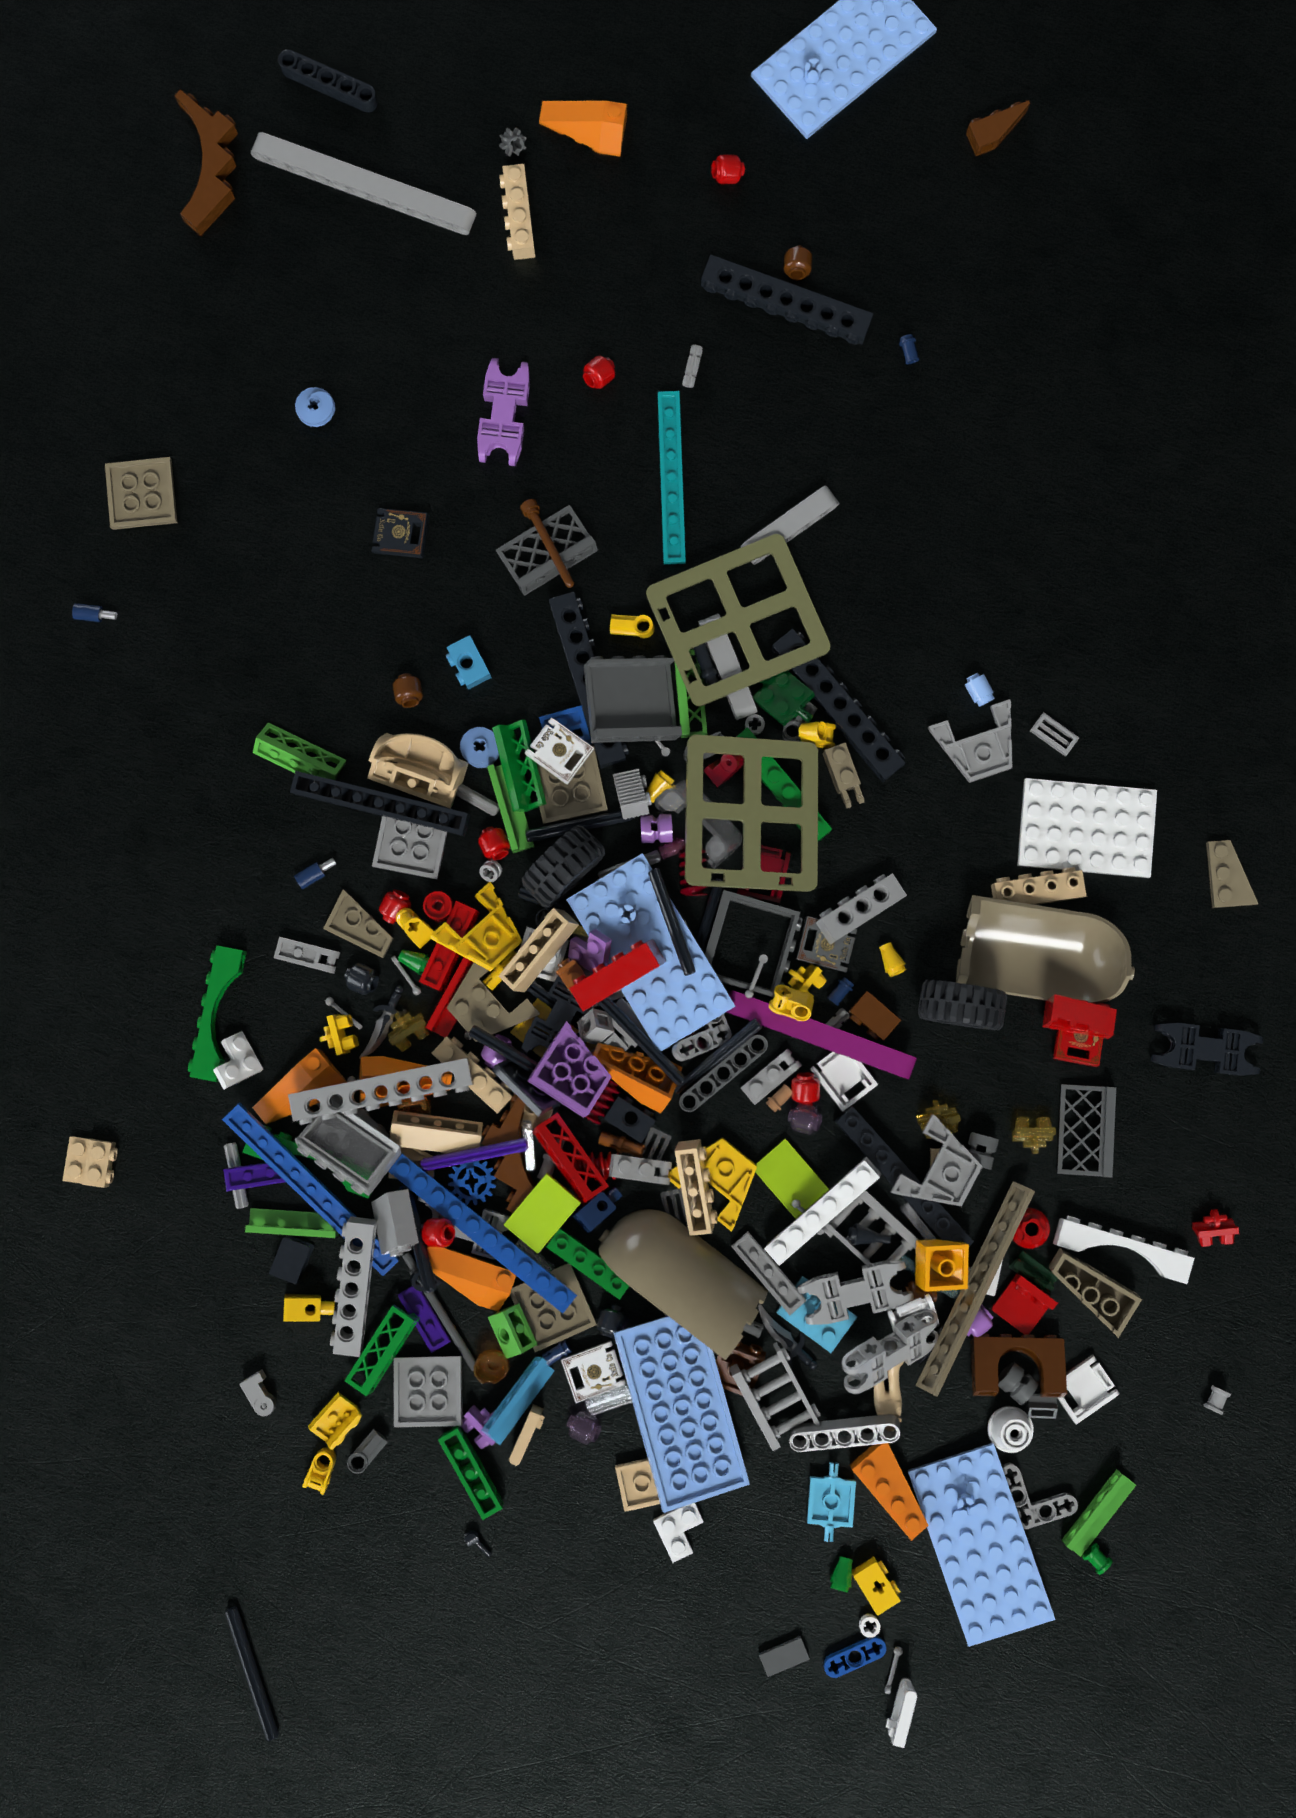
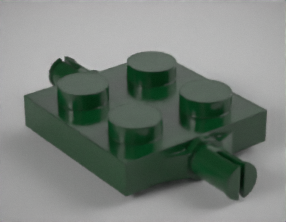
M785 671L770 679L759 682L763 686L753 696V700L780 724L785 726L791 719L797 716L803 718L807 723L812 720L813 715L805 710L807 703L815 696L814 692L790 672Z

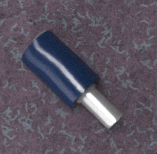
M75 603L72 616L73 619L101 622L102 618L116 620L117 612L103 611L102 606Z
M333 858L321 865L316 862L294 875L299 886L304 889L325 876L324 871L336 865V862Z

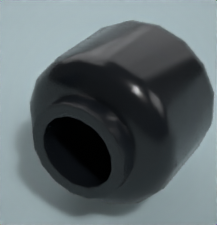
M356 963L345 972L347 987L359 994L367 995L370 992H374L378 986L379 977L377 971L363 963Z
M611 1304L610 1308H603L597 1322V1329L601 1331V1335L615 1339L613 1332L626 1329L629 1317L626 1313H623L624 1308Z

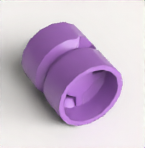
M659 814L657 818L653 815H640L642 844L654 843L655 840H659L660 843L673 842L671 814ZM657 826L658 831H651V827Z

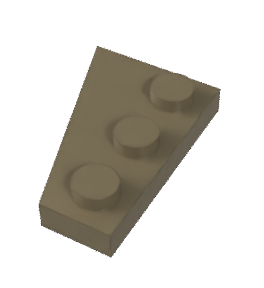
M1231 840L1207 842L1212 908L1258 905Z
M343 889L323 929L384 958L393 938Z

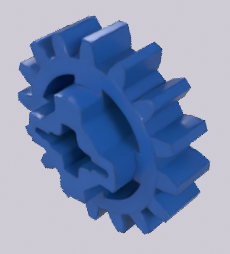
M479 1160L460 1164V1167L454 1165L452 1168L455 1174H449L448 1176L453 1179V1182L448 1183V1186H454L455 1188L451 1193H458V1198L460 1200L464 1198L466 1205L469 1204L470 1200H473L474 1205H478V1199L485 1202L486 1194L488 1196L493 1195L490 1188H496L497 1186L492 1183V1180L496 1179L490 1173L494 1170L493 1167L489 1169L486 1167L488 1164L487 1160L483 1163H480ZM475 1166L481 1168L486 1175L479 1174ZM466 1167V1175L458 1179L460 1172ZM471 1173L474 1178H478L474 1188L471 1183H467ZM487 1183L485 1190L479 1194L481 1184ZM460 1187H465L469 1190L470 1195L462 1192Z

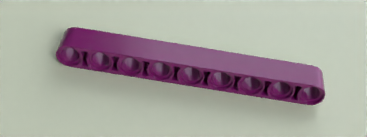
M733 990L729 991L728 995L735 1005L734 1008L727 1011L729 1014L748 1021L756 1018L764 1027L894 1075L910 1079L917 1059L913 1056L810 1018L806 1021H798L782 1014H776L769 1009V1003L753 997L747 998L745 994Z

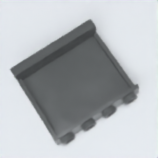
M639 655L634 656L632 659H625L624 656H614L611 659L595 656L588 660L584 665L591 743L676 740L682 735L681 726L676 725L670 665L674 662L673 658H666V655H657L653 658Z

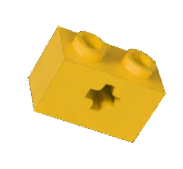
M872 1557L853 1569L852 1574L878 1616L900 1602L897 1594L901 1591L894 1580L889 1582L885 1575L889 1572L882 1560L877 1562L875 1557ZM878 1581L882 1587L878 1589L874 1582Z

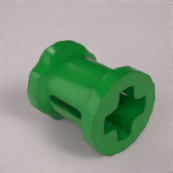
M1097 1543L1090 1545L1082 1555L1084 1560H1088L1096 1568V1573L1099 1575L1108 1570L1113 1562L1110 1557H1106L1099 1550Z

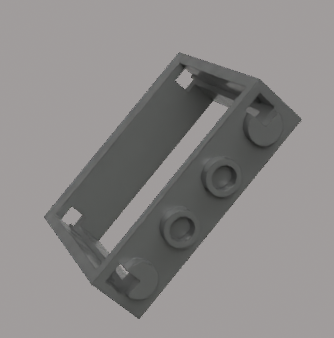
M723 890L705 952V957L710 965L712 964L730 901L791 918L771 989L757 985L753 989L755 993L774 998L775 987L781 984L784 985L781 978L783 973L787 974L791 961L787 960L789 951H794L797 941L793 939L795 930H800L803 918H799L800 912ZM716 974L721 983L745 990H748L751 985L750 983Z

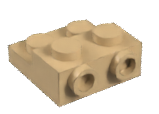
M70 1136L63 1181L102 1188L109 1187V1183L111 1184L114 1178L112 1164L118 1154V1149L115 1148L116 1143Z

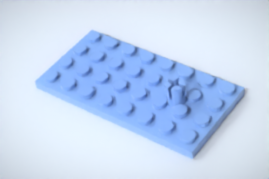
M839 0L752 72L751 77L802 135L808 139L934 35L937 28L912 0Z
M642 853L566 900L588 936L589 932L597 929L612 939L608 965L613 962L611 959L613 956L622 951L626 955L632 951L630 946L640 940L643 943L651 939L655 941L666 962L625 986L621 991L653 1044L660 1051H663L734 1008L735 1005L671 901L696 970L694 974L684 975L648 872L653 869Z
M669 1316L613 1332L662 1512L665 1513L749 1485L713 1350Z
M994 1443L909 1469L908 1474L920 1509L929 1525L927 1529L968 1647L1055 1620Z

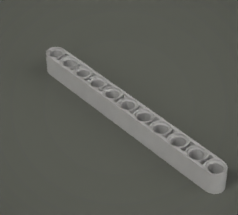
M263 132L258 133L251 150V155L257 160L463 235L469 234L477 214L473 209Z

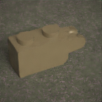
M846 743L824 750L823 757L838 794H841L845 807H851V800L847 794V791L851 789L854 790L859 804L864 803V797L860 789L861 783Z

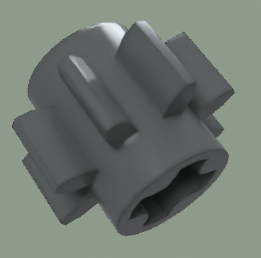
M506 128V132L500 135L502 143L499 147L503 150L505 149V153L508 156L512 152L519 156V152L522 149H526L524 140L527 138L520 134L521 131L518 128H515L514 131Z

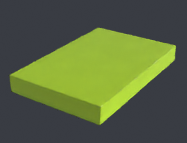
M786 1139L782 1140L756 1163V1174L795 1219L802 1213L792 1206L793 1200H799L803 1209L807 1210L829 1190Z
M546 1173L504 1223V1226L538 1254L582 1201L550 1174Z

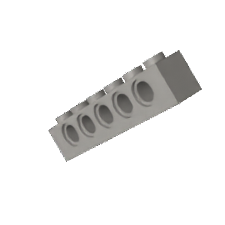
M350 1217L347 1223L343 1224L342 1236L345 1237V1245H341L339 1256L343 1259L342 1267H339L337 1280L341 1282L340 1289H336L335 1302H338V1310H334L332 1324H336L335 1332H332L330 1346H333V1354L360 1357L363 1351L377 1229L376 1219ZM352 1239H360L363 1242V1246H355ZM350 1261H358L361 1268H353ZM348 1283H355L358 1286V1290H351L348 1287ZM345 1305H353L356 1311L349 1312ZM343 1327H351L353 1329V1333H346L343 1330Z

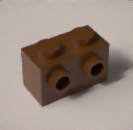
M868 991L864 992L848 1011L851 1014L849 1018L858 1026L863 1024L868 1029L866 1033L875 1041L878 1039L884 1041L901 1021Z

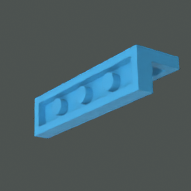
M534 1357L481 1429L483 1433L497 1444L501 1445L554 1372L542 1357Z

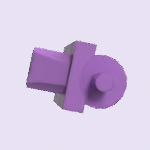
M473 1405L464 1415L463 1425L460 1427L467 1433L475 1427L480 1434L474 1441L482 1449L489 1444L493 1445L495 1441L481 1431L495 1410L491 1414L485 1408L480 1412Z

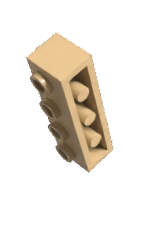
M524 164L503 166V175L499 176L501 188H505L506 195L502 196L503 209H508V216H504L506 230H510L511 237H507L508 251H513L514 260L534 258L535 250Z
M1075 867L1062 869V873L1054 874L1053 870L1040 872L1038 877H1032V874L1019 875L1018 880L1010 881V877L996 879L997 883L991 885L994 899L1032 905L1086 897L1082 870L1076 871Z
M553 908L538 928L533 931L525 944L520 947L513 959L505 966L499 977L513 991L525 992L579 924L564 910Z
M446 1037L432 1054L442 1063L468 1058L473 1085H470L469 1088L497 1114L500 1113L513 1097L511 1094L512 1090L504 1082L500 1084L494 1079L496 1074L488 1067L482 1068L478 1064L480 1060L472 1052L467 1054L462 1049L464 1045L457 1038L453 1037L451 1039Z
M394 1110L390 1140L398 1144L400 1148H414L422 1151L428 1150L447 1154L480 1147L483 1122Z
M701 1139L678 1142L675 1156L689 1235L712 1234L714 1225L718 1222L716 1210L712 1208L714 1193L712 1189H709L708 1185L710 1171L709 1168H705L704 1160L707 1159L705 1146L702 1147Z

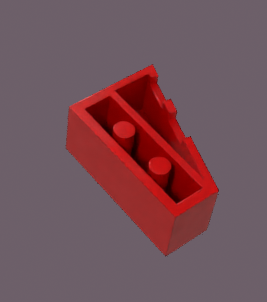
M1054 994L1046 1001L1042 1027L1109 1039L1114 1034L1117 1009L1110 1008L1111 1006L1108 1004H1093L1086 1000Z

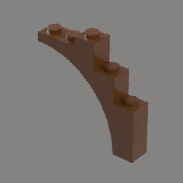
M179 90L175 98L179 106L191 117L196 125L202 146V170L198 185L191 200L180 214L184 222L201 236L235 199L232 193V186L224 179L236 168L233 159L234 154L227 148V145L238 133L235 128L236 123L229 115L226 114L224 116L219 111L213 115L208 108L204 107L202 109L193 95L190 93L186 95L182 90Z
M514 1094L510 1101L513 1103L511 1110H505L500 1119V1122L503 1124L501 1125L496 1121L491 1126L487 1124L482 1133L484 1138L481 1143L482 1145L487 1146L521 1139V1124L526 1104L516 1094ZM523 1152L504 1155V1159L500 1157L493 1168L497 1170L494 1175L495 1178L517 1190H512L506 1200L509 1203L507 1210L512 1213L537 1185L530 1175Z

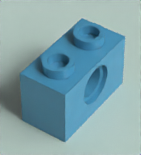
M470 635L447 647L449 653L446 654V657L451 667L456 665L459 673L455 675L461 686L465 684L469 690L491 678ZM471 659L473 661L470 668H463L461 666L463 660Z

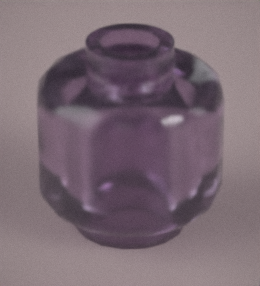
M799 1103L795 1109H790L788 1121L791 1122V1128L794 1131L811 1135L814 1131L819 1130L822 1114H820L819 1109L815 1106Z
M579 1411L576 1415L572 1414L567 1422L569 1436L585 1445L591 1442L594 1443L602 1429L599 1419L585 1411Z

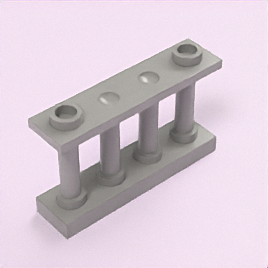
M866 1190L822 1228L830 1238L835 1235L866 1265L871 1264L868 1260L883 1243H871L861 1254L852 1246L848 1236L844 1238L835 1230L858 1204L865 1202L870 1207L869 1213L859 1223L860 1225L868 1227L875 1219L878 1220L881 1217L886 1224L884 1225L885 1229L880 1234L891 1236L898 1233L903 1238L900 1241L902 1244L886 1261L899 1260L908 1250L911 1251L913 1248L916 1250V1240H918ZM872 1270V1271H873L874 1279L876 1280L875 1272H874V1270Z
M777 1342L773 1344L777 1354L748 1370H740L737 1364L729 1367L736 1384L772 1451L781 1447L777 1440L781 1437V1434L811 1418L816 1427H819L820 1423L817 1417L821 1416L815 1404H809L787 1362L791 1359L785 1347L780 1349ZM780 1362L783 1363L787 1373L757 1389L755 1387L750 1389L748 1382L751 1381L750 1378ZM790 1381L793 1382L797 1392L767 1408L765 1406L760 1408L758 1401L761 1400L760 1397ZM802 1399L807 1408L806 1411L778 1426H770L767 1421L771 1419L770 1416Z

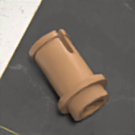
M783 1084L771 1098H767L766 1104L774 1112L780 1111V1107L791 1097L792 1090Z

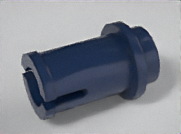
M912 334L902 336L899 342V346H902L906 364H913L919 361L914 343L916 339L913 338Z
M845 977L842 980H838V985L827 996L837 1006L849 991H853L852 987L854 984Z
M566 1340L563 1342L559 1341L558 1345L542 1353V1356L547 1361L546 1364L551 1366L562 1357L570 1356L569 1353L572 1352V1349Z

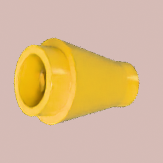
M662 770L658 774L655 773L646 791L649 792L652 803L673 787L672 783L674 780Z
M891 942L879 947L885 973L893 977L906 970L904 966L906 963L894 949Z

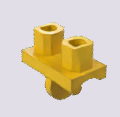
M811 963L806 969L801 966L797 972L792 969L788 972L792 976L788 982L791 988L807 992L812 997L814 996L807 991L809 987L813 984L816 988L820 989L827 980L821 974L822 970Z
M336 1014L327 1016L329 1026L323 1027L326 1036L320 1037V1042L327 1041L329 1049L335 1047L337 1055L350 1053L351 1049L359 1046L356 1035L346 1037L344 1028L353 1026L351 1015Z

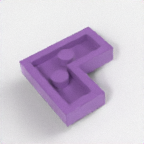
M597 929L589 932L588 943L576 936L570 939L568 957L572 960L576 959L579 965L593 973L592 969L602 963L605 966L608 965L612 939Z

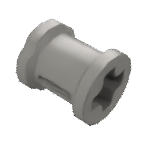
M1212 1385V1393L1208 1402L1204 1403L1203 1406L1223 1415L1224 1411L1222 1409L1227 1397H1230L1231 1394Z

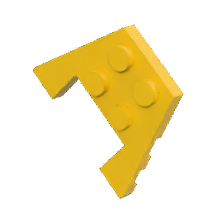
M489 882L474 896L490 912L463 938L446 922L434 931L430 938L481 967L492 971L522 943V939L511 918L505 913L501 899L496 896L493 884Z
M722 1137L706 1147L707 1159L704 1162L705 1168H709L710 1181L708 1183L730 1200L717 1217L718 1221L732 1232L757 1165ZM676 1166L669 1170L668 1178H670L671 1183L680 1189L681 1184L678 1167Z

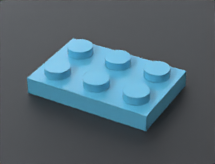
M802 1276L795 1287L797 1288L800 1284L808 1281V1279ZM808 1293L802 1294L807 1301L791 1315L782 1306L779 1307L776 1311L777 1314L830 1353H832L857 1318L854 1313L848 1310V1320L831 1324H806L805 1316L814 1313V1310H817L821 1305V1301L817 1296L809 1295ZM834 1301L836 1313L838 1314L836 1303Z

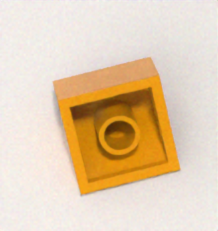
M939 1239L916 1240L915 1285L925 1292L968 1289L969 1244Z

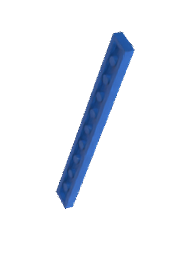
M239 1102L222 1120L342 1236L343 1224L347 1223L350 1217L357 1216ZM376 1236L372 1266L384 1276L400 1258L398 1256L390 1257V1254L381 1255L379 1240ZM352 1239L355 1246H363V1242L360 1239Z
M401 1154L389 1169V1173L443 1217L449 1219L454 1226L561 1313H564L577 1297V1294L427 1172L422 1170L421 1167L406 1155Z

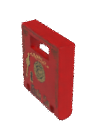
M1057 1030L1053 1059L1098 1067L1103 1038ZM1068 1047L1089 1051L1086 1053V1059L1067 1055Z

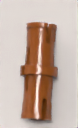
M606 1131L601 1133L598 1142L599 1145L615 1149L618 1153L622 1154L624 1152L641 1158L645 1150V1144L637 1143L627 1139L626 1136L622 1135L620 1137Z

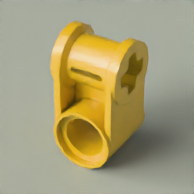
M825 722L802 723L799 727V737L802 742L814 743L819 748H832L835 746V743H833V731L836 729V725Z
M403 908L396 915V922L420 949L431 939L430 936L434 930L412 909Z
M782 984L775 987L774 998L769 1002V1009L772 1012L794 1018L798 1021H806L811 1017L814 999L809 993Z
M325 1447L318 1451L307 1472L303 1488L310 1487L320 1491L322 1495L325 1494L337 1458L334 1450ZM320 1456H327L330 1464L321 1463Z

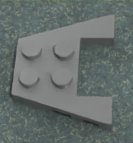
M1010 699L990 706L997 726L995 729L955 741L948 720L928 727L929 732L969 783L1012 768Z
M931 1115L922 1133L942 1143V1147L921 1185L900 1174L891 1193L962 1206L983 1166L961 1145L935 1115Z

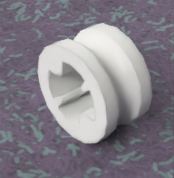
M866 1614L861 1617L859 1621L861 1633L866 1637H875L880 1631V1623L876 1616ZM866 1621L876 1623V1625H873L874 1629L872 1631L869 1628L864 1629Z

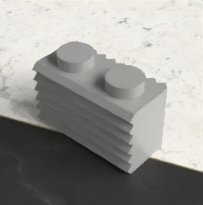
M639 768L613 774L623 819L635 818L644 814L648 815V806L652 805L649 792H644V788H647L645 775L640 776Z

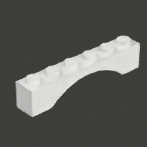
M865 1157L814 1205L773 1238L764 1248L766 1252L780 1266L878 1180L881 1172Z
M1068 1215L1067 1219H1059L1053 1244L1077 1252L1099 1245L1127 1247L1149 1261L1160 1276L1181 1283H1188L1194 1261L1193 1257L1187 1256L1188 1251L1175 1248L1174 1252L1166 1250L1167 1245L1155 1241H1153V1245L1144 1243L1145 1238L1132 1235L1131 1239L1123 1237L1124 1232L1111 1228L1110 1232L1101 1230V1225L1091 1222L1088 1223V1226L1079 1224L1081 1219Z

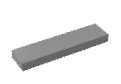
M749 1231L731 1246L789 1315L807 1301L802 1294L798 1293V1289Z

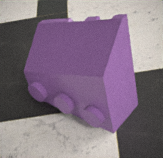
M566 1021L527 1082L584 1118L589 1115L612 1076L595 1055L593 1056L584 1045L585 1043L575 1034L571 1029L572 1027Z

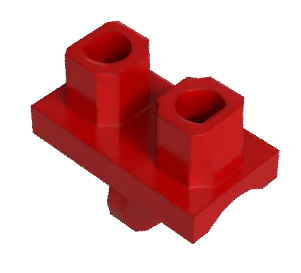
M1211 1209L1210 1216L1203 1217L1202 1222L1192 1223V1229L1196 1233L1198 1242L1202 1247L1213 1245V1236H1219L1221 1244H1233L1235 1234H1239V1227L1235 1226L1233 1219H1227L1226 1214L1219 1215L1217 1209Z

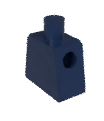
M614 1186L606 1193L602 1191L572 1215V1217L586 1233L591 1232L616 1209L614 1203L622 1197V1194ZM600 1202L604 1205L602 1211H599L597 1208V1204Z

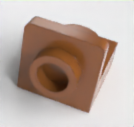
M567 958L557 965L559 969L556 973L569 991V988L575 985L573 980L583 974L587 978V975L576 959L570 961Z

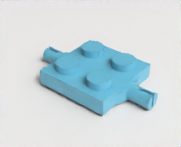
M829 1462V1476H810L807 1524H818L825 1527L824 1541L828 1542V1537L829 1542H833L834 1528L853 1527L856 1481L839 1477V1463L835 1462V1465L833 1462Z

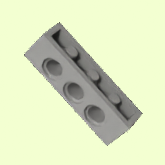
M893 873L887 877L885 874H882L873 880L875 885L870 888L867 885L863 886L855 892L857 896L850 900L849 896L837 903L839 907L834 911L829 908L819 914L821 919L816 924L830 945L907 896ZM874 891L881 893V901L874 897ZM856 902L863 904L864 912L857 910ZM838 914H843L846 917V924L838 920Z

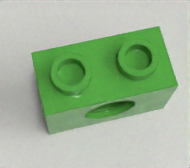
M519 1303L502 1309L488 1317L506 1359L522 1354L537 1345Z

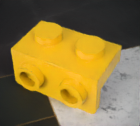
M338 1392L308 1425V1428L324 1440L328 1448L333 1450L336 1445H340L343 1442L345 1435L351 1428L358 1425L362 1415L357 1405Z

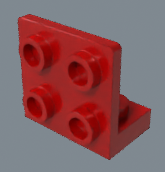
M1016 1273L991 1307V1310L1026 1335L1030 1334L1048 1308L1053 1310L1058 1303L1023 1276Z

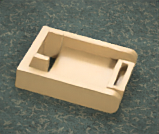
M532 1405L509 1459L511 1464H520L535 1428H541L545 1418L542 1415L543 1408Z

